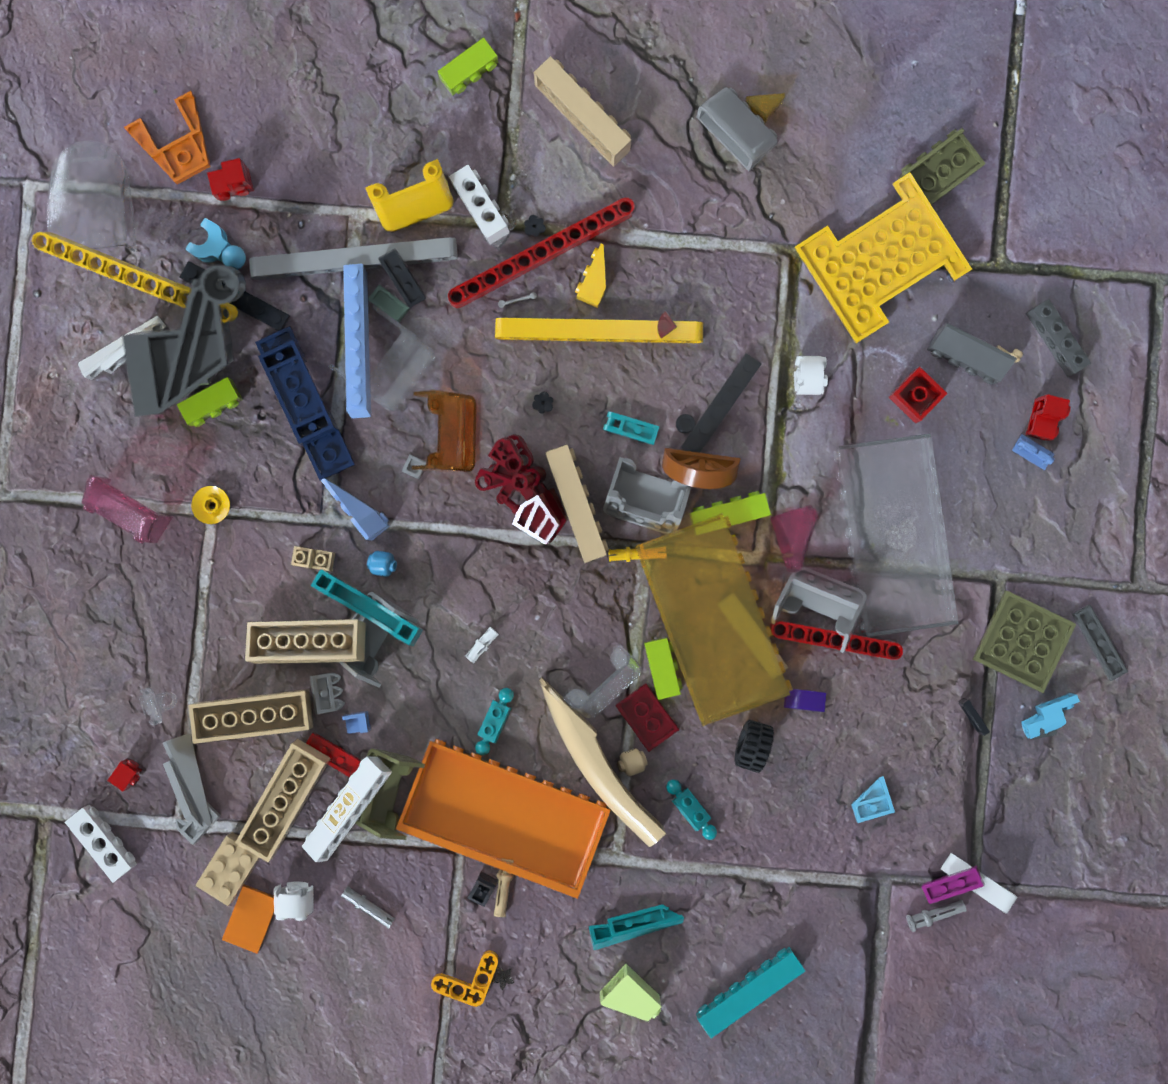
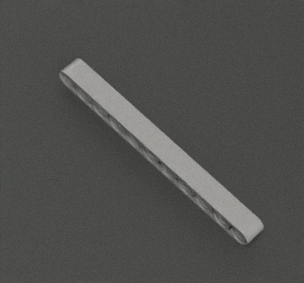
M449 237L253 257L249 259L251 279L263 280L344 271L343 265L363 263L365 269L381 268L383 266L378 258L396 248L406 265L450 261L458 259L456 238Z

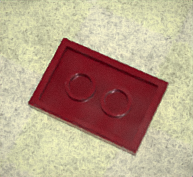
M647 683L615 704L648 752L680 730Z

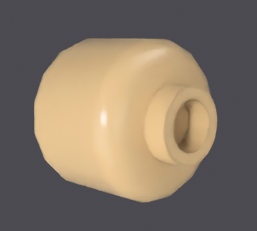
M634 748L621 753L620 761L617 763L621 772H625L627 776H633L645 770L647 759L643 751Z

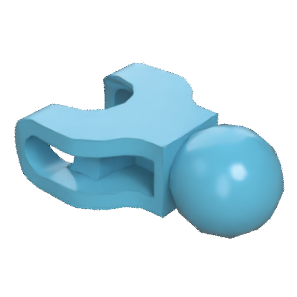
M206 218L203 219L200 225L208 231L207 241L202 245L190 242L185 250L205 263L221 261L225 266L240 269L246 261L244 250L241 247L228 243L226 232Z

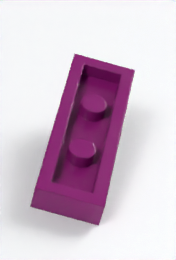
M977 866L924 883L921 887L929 904L984 887L985 883Z

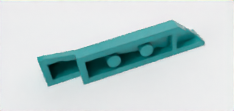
M662 904L607 919L608 924L589 926L593 950L681 924L684 921V916L678 915Z

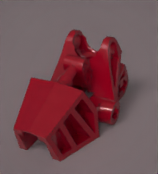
M516 434L501 438L496 441L488 455L497 463L491 464L488 469L480 468L475 478V485L480 491L502 486L496 500L499 504L508 506L512 513L516 515L512 524L548 545L556 538L568 521L555 489L548 490L543 484L546 478L545 470L540 466L530 468L534 458L524 439ZM521 455H526L528 457L529 461L527 465H524V461ZM481 477H484L485 483L488 485L487 487H482L479 484ZM515 491H520L527 502L517 505L511 498Z

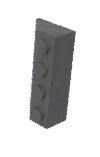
M948 323L937 329L927 349L932 352L931 355L934 357L944 358L948 360L950 365L954 367L960 366L966 369V373L972 376L978 375L983 378L984 382L991 385L1001 382L1017 359Z

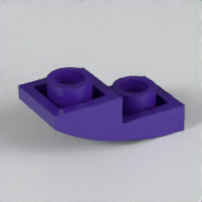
M785 689L784 708L825 712L826 693Z

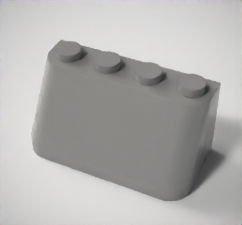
M723 88L698 108L696 118L748 171L777 145L778 141L776 138L778 136L775 131L768 129L764 125L763 119L758 115L755 116L751 112L750 106L745 101L742 102L738 98L736 91L732 88Z

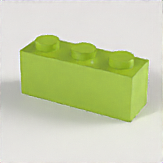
M483 37L437 72L439 78L453 96L456 93H462L471 82H477L486 71H492L497 66L498 57Z
M226 377L176 405L187 425L199 427L205 423L206 419L220 416L226 408L232 409L238 406L239 401L243 399L233 380Z
M667 637L644 642L657 699L681 695L680 690L683 689L681 678H677L675 671H678L676 659L672 660L671 652H674L672 641H668Z

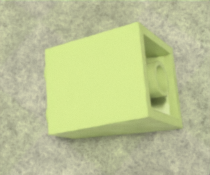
M627 964L600 990V1004L607 1008L645 1021L656 1018L661 1012L660 995Z

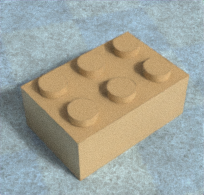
M234 832L229 833L225 837L195 885L227 906L235 900L260 860V857L235 843L239 836Z

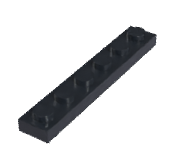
M188 261L179 278L192 284V281L200 279L206 270ZM246 291L240 299L230 303L238 310L277 331L284 329L290 318L289 314Z
M747 353L744 355L680 448L691 452L700 453L761 366L759 361Z

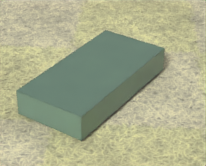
M378 285L368 298V301L398 324L410 310L408 306L381 285Z

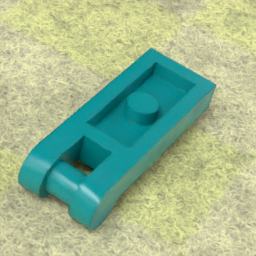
M608 411V420L603 426L604 431L654 445L659 426ZM615 420L621 421L619 428L614 427Z

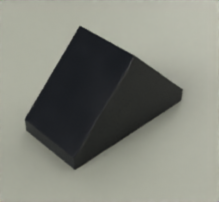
M481 871L467 899L485 907L498 880Z

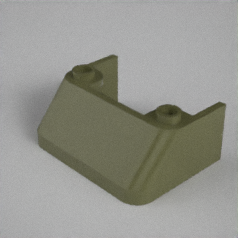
M372 748L368 751L367 757H378L392 773L355 824L382 839L406 840L407 836L396 830L399 817L397 813L393 812L401 775L407 776L411 773L413 767L424 768L425 764L409 756Z

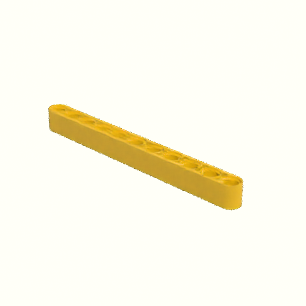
M37 232L32 237V243L38 250L186 308L187 296L191 293L190 287L52 232ZM44 237L47 239L46 245L43 242ZM62 244L65 246L64 253L61 249ZM80 251L83 253L82 260L79 257ZM98 258L101 260L100 267L97 264ZM116 265L120 269L119 274H117L115 271ZM134 273L138 276L137 282L133 279ZM152 280H154L156 283L155 289H153L151 286ZM170 287L174 289L173 296L169 293ZM230 303L220 304L223 323L234 321L238 316L236 307ZM224 309H227L229 312L228 318L223 315Z
M496 318L495 339L702 343L703 322L673 321L677 328L661 339L657 330L658 321Z

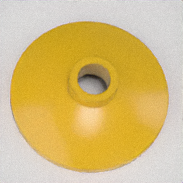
M203 487L193 496L191 502L192 512L202 523L217 524L223 521L229 513V497L218 487ZM211 502L216 504L214 509L210 508Z

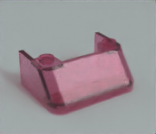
M90 475L86 481L81 501L84 505V510L92 514L96 512L134 535L133 539L141 544L144 542L157 543L173 518L172 516L158 514L110 485L111 479Z

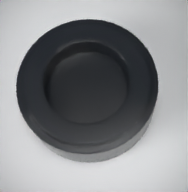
M682 414L676 420V428L680 433H690L695 427V420L689 414Z

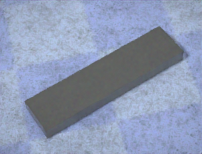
M1086 605L1072 613L1109 681H1113L1127 673V668L1091 605Z

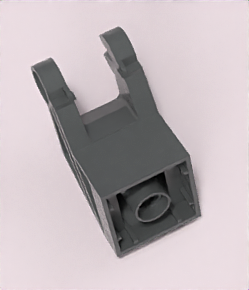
M215 265L204 271L200 279L192 281L191 293L187 300L181 328L137 332L122 336L135 416L161 414L200 385H210V378L234 361L229 322L223 323L220 304L237 301L243 296L246 290V281L244 275L238 269L231 266ZM224 309L223 315L228 318L227 309Z

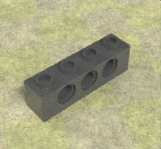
M1049 299L1025 313L1067 377L1091 364Z

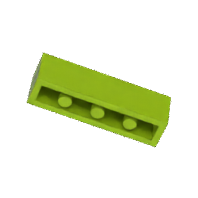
M759 491L748 493V498L742 499L741 496L730 498L729 503L723 504V501L711 503L712 507L707 509L704 508V505L693 508V512L689 513L695 535L770 516L771 513L766 494H760Z

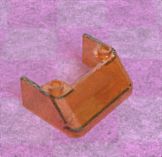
M439 390L414 392V396L428 398L429 411L432 414L438 415V452H432L427 456L426 465L412 466V470L471 472L475 467L476 401L474 397Z

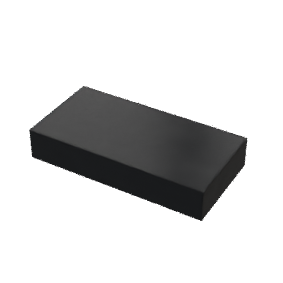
M963 698L958 701L977 733L984 736L990 733L970 700Z

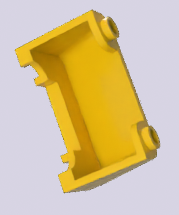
M438 159L424 166L423 175L425 181L390 195L386 187L379 183L365 187L376 214L386 231L395 232L452 208L454 203L453 197Z

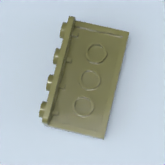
M963 128L959 131L954 129L946 136L947 140L944 142L938 141L931 147V152L928 154L926 152L922 153L916 158L917 162L911 165L909 163L901 170L902 174L898 179L910 172L932 205L986 163L964 136L963 132L965 130Z

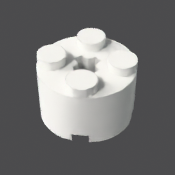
M796 357L795 365H798V368L794 371V388L797 391V395L823 394L824 386H827L828 382L827 375H824V368H826L827 363L826 357Z
M287 882L285 887L281 888L280 884L274 888V913L277 920L295 918L297 921H303L307 919V915L314 911L312 885L308 887L306 882Z

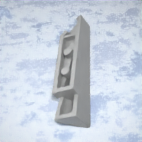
M186 734L163 742V746L171 760L164 763L163 766L184 818L188 822H193L197 832L211 826L212 823L191 735Z

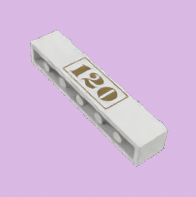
M366 757L360 762L357 771L349 777V782L339 791L336 800L328 806L327 812L318 820L315 829L307 835L302 847L315 862L328 861L392 773L378 757Z

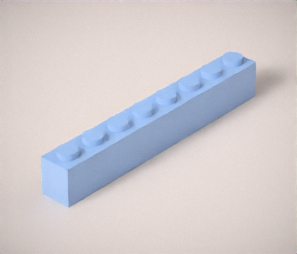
M362 263L343 265L347 412L352 419L371 417L368 278Z

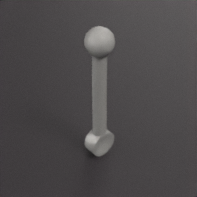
M531 292L530 295L515 298L512 300H500L498 302V306L500 308H504L506 305L511 303L519 302L530 298L535 299L537 297V294L535 292Z

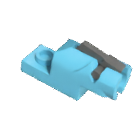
M1069 693L1035 706L1037 714L1021 722L1026 737L1034 740L1056 735L1057 729L1066 724L1062 708L1063 710L1073 708L1074 704L1080 702L1077 694Z

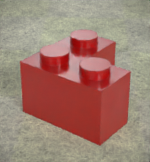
M240 158L221 162L222 169L207 172L212 195L217 200L226 201L231 199V196H246L249 192L254 191L249 168Z
M1049 394L1036 398L1026 436L1045 441L1054 440L1059 433L1058 422L1066 419L1070 413V400Z

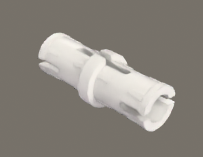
M489 627L483 636L475 641V645L468 651L465 657L472 663H475L479 656L489 649L488 646L499 634Z

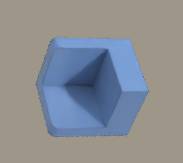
M368 711L342 716L343 720L346 721L348 734L356 732L365 733L371 730Z

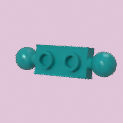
M510 688L500 690L499 702L496 700L492 701L477 734L483 738L475 745L476 753L481 756L489 753V742H497L512 709L506 706L514 698V693Z
M672 779L668 781L666 785L668 793L676 795V798L672 800L674 805L695 831H699L702 828L703 837L707 840H713L717 836V829L715 826L707 823L711 819L710 815L688 788L681 791V783L678 780Z

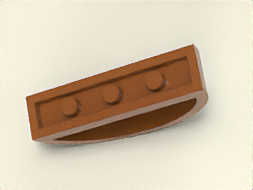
M665 448L662 468L670 478L681 484L702 489H718L727 487L735 482L741 458Z

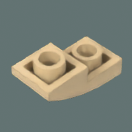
M294 546L291 565L333 571L335 553Z

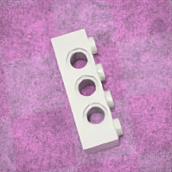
M466 165L449 176L453 187L490 245L509 234L507 226L510 224L505 215L501 216L499 214L500 208L495 200H490L488 196L490 192L485 184H480L479 180L481 178L475 169L471 170L470 166ZM471 186L475 187L472 191L467 190ZM479 202H485L484 205L477 206ZM489 217H495L493 221H486Z
M90 804L80 809L65 822L112 882L121 878L137 865L133 854L126 851L121 839L114 836L110 825L107 822H103L99 817L98 810L93 806L91 807ZM88 823L93 825V831L88 829ZM100 838L105 840V846L100 844ZM112 853L117 855L118 861L112 859Z

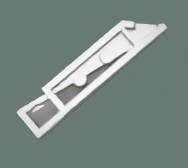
M156 316L127 334L164 330L167 326ZM122 337L78 363L81 373L85 378L92 380L103 370L111 374L126 362Z

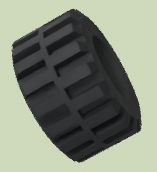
M750 719L744 724L735 750L734 759L737 767L757 773L763 770L772 749L774 739L772 726Z

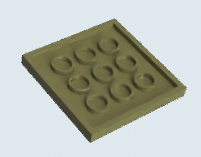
M1005 590L972 659L1032 689L1044 693L1076 624Z

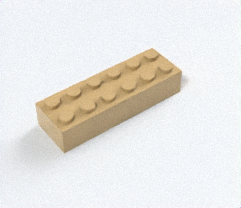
M550 56L534 71L535 86L614 167L630 152L631 135L625 129H620L616 119L612 115L608 116L604 112V107L598 101L594 102L590 98L591 94L585 87L581 88L577 84V79L571 73L567 74L563 70L564 66L559 60H554Z
M568 445L545 452L584 563L606 556L605 551L609 549L606 540H601L599 533H602L599 521H594L593 515L596 512L593 504H588L586 497H589L586 484H581L580 479L583 476L580 467H575L573 461H576V456L573 448L569 449Z
M360 620L247 622L245 661L255 664L364 662L366 623Z
M309 689L196 702L189 705L193 744L304 731L313 728Z
M295 740L290 745L235 843L269 863L279 850L331 758L303 741Z

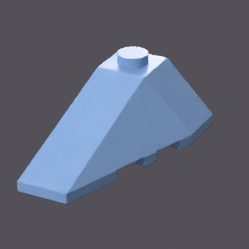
M326 478L321 480L331 495L341 502L340 506L343 511L353 517L351 519L352 523L366 540H374L390 527L387 523L389 519L383 512L379 513Z

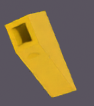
M602 243L599 248L595 247L591 256L593 262L591 266H586L583 273L586 277L583 283L579 282L575 293H578V300L597 309L606 292L604 244Z

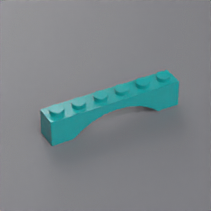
M320 569L310 585L362 615L409 646H414L423 632L422 628L393 613L384 605L325 570Z

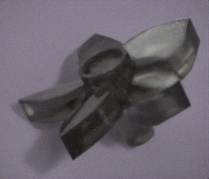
M497 967V976L492 979V982H500L501 990L506 987V983H515L509 977L511 968L503 971L502 968Z

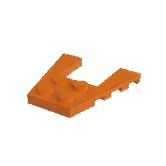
M191 91L174 99L191 132L158 149L141 118L124 127L177 185L211 167L194 94Z

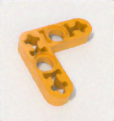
M491 950L483 953L472 984L443 973L436 974L431 982L433 991L474 1007L480 1006L485 1000L495 973L498 955ZM489 956H492V960L494 962L490 963L489 969L487 970L485 969L487 963L486 959H488ZM486 974L488 981L480 983L477 978L478 975ZM442 979L443 984L448 985L449 982H452L449 991H447L448 986L441 985V987H438V983L435 981ZM460 985L464 991L462 994L457 995L453 992V987ZM467 988H468V989H470V990H469V994H468V996H467V998H466L465 995H466ZM476 992L479 993L480 997L477 1001L473 1000L472 996Z

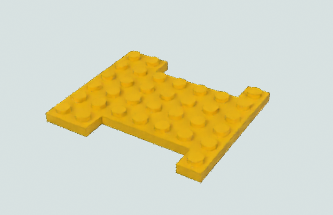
M910 172L892 184L902 200L857 230L837 241L827 225L795 246V250L856 344L889 323L880 306L943 265L954 281L972 270Z

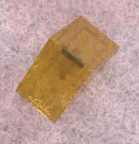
M785 93L746 96L745 102L750 106L751 112L755 116H760L764 123H766L783 103Z

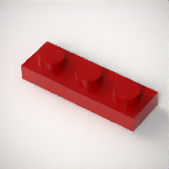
M315 732L310 735L306 742L309 746L330 757L328 765L348 777L357 771L362 761Z

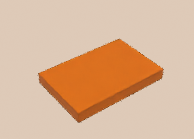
M244 884L222 940L258 954L274 915V896Z

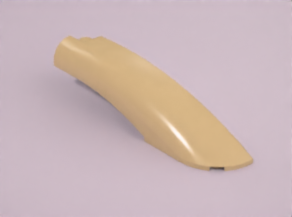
M541 677L539 681L548 708L560 736L576 765L605 804L649 847L653 846L666 834L664 826L633 797L618 778L596 738L597 730Z

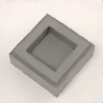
M409 454L402 472L420 480L427 462Z

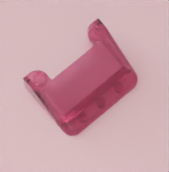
M811 505L770 517L788 572H799L802 570L816 520H818L817 511L815 508L812 509Z

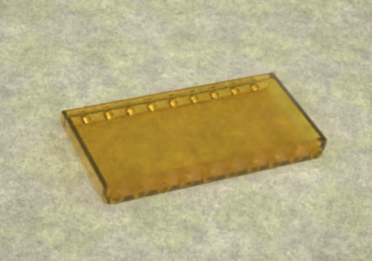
M723 513L635 545L702 726L790 696L789 691L793 690L789 679L785 680L782 674L786 670L783 662H778L776 655L779 654L775 643L771 644L769 639L772 636L769 625L765 626L762 619L766 618L762 607L758 608L756 600H759L755 589L751 590L749 582H752L749 571L744 572L742 564L745 561L742 552L737 553L735 546L739 544L735 534H730L728 528L732 526L728 516L724 517Z

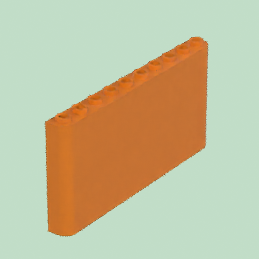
M436 738L435 741H430L422 760L425 766L418 770L396 830L578 899L611 811L607 808L605 802L597 800L594 803L589 801V796L581 793L578 796L571 794L572 790L562 786L560 789L553 787L554 783L543 779V782L535 780L536 776L529 773L521 775L517 773L518 769L507 766L505 769L500 767V763L495 760L489 759L487 762L482 760V756L471 752V755L463 753L464 749L453 745V748L445 746V741ZM502 859H509L514 861L513 863H509Z

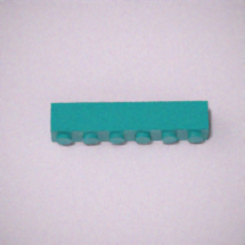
M790 947L787 949L783 948L777 952L776 957L772 960L764 961L758 970H753L746 974L744 980L733 983L729 987L730 990L715 996L714 1001L709 1005L704 1004L696 1013L697 1020L712 1039L806 970Z

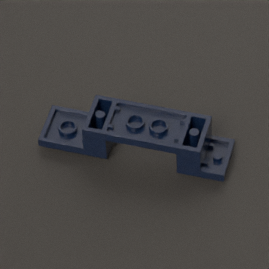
M288 326L256 341L255 343L261 354L258 358L298 443L304 446L319 480L327 479L354 466L355 462L333 415L327 411L305 364L307 360L292 328Z

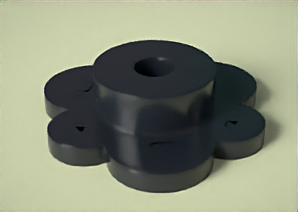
M531 215L529 220L524 222L526 227L525 233L527 235L533 234L534 237H538L539 233H544L546 230L543 224L544 220L536 215Z
M543 391L540 395L534 396L533 409L538 410L541 414L545 411H552L554 400L552 397H549L547 392Z

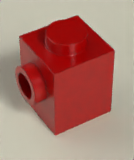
M125 759L118 764L107 781L123 792L128 790L131 785H136L141 778L139 774L142 769L138 767V763L134 760Z

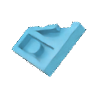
M884 776L879 777L851 804L857 823L895 813Z

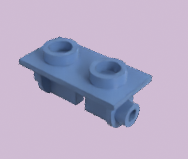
M1021 434L1012 449L1013 452L1043 470L1046 469L1048 464L1051 465L1055 459L1053 458L1054 453Z

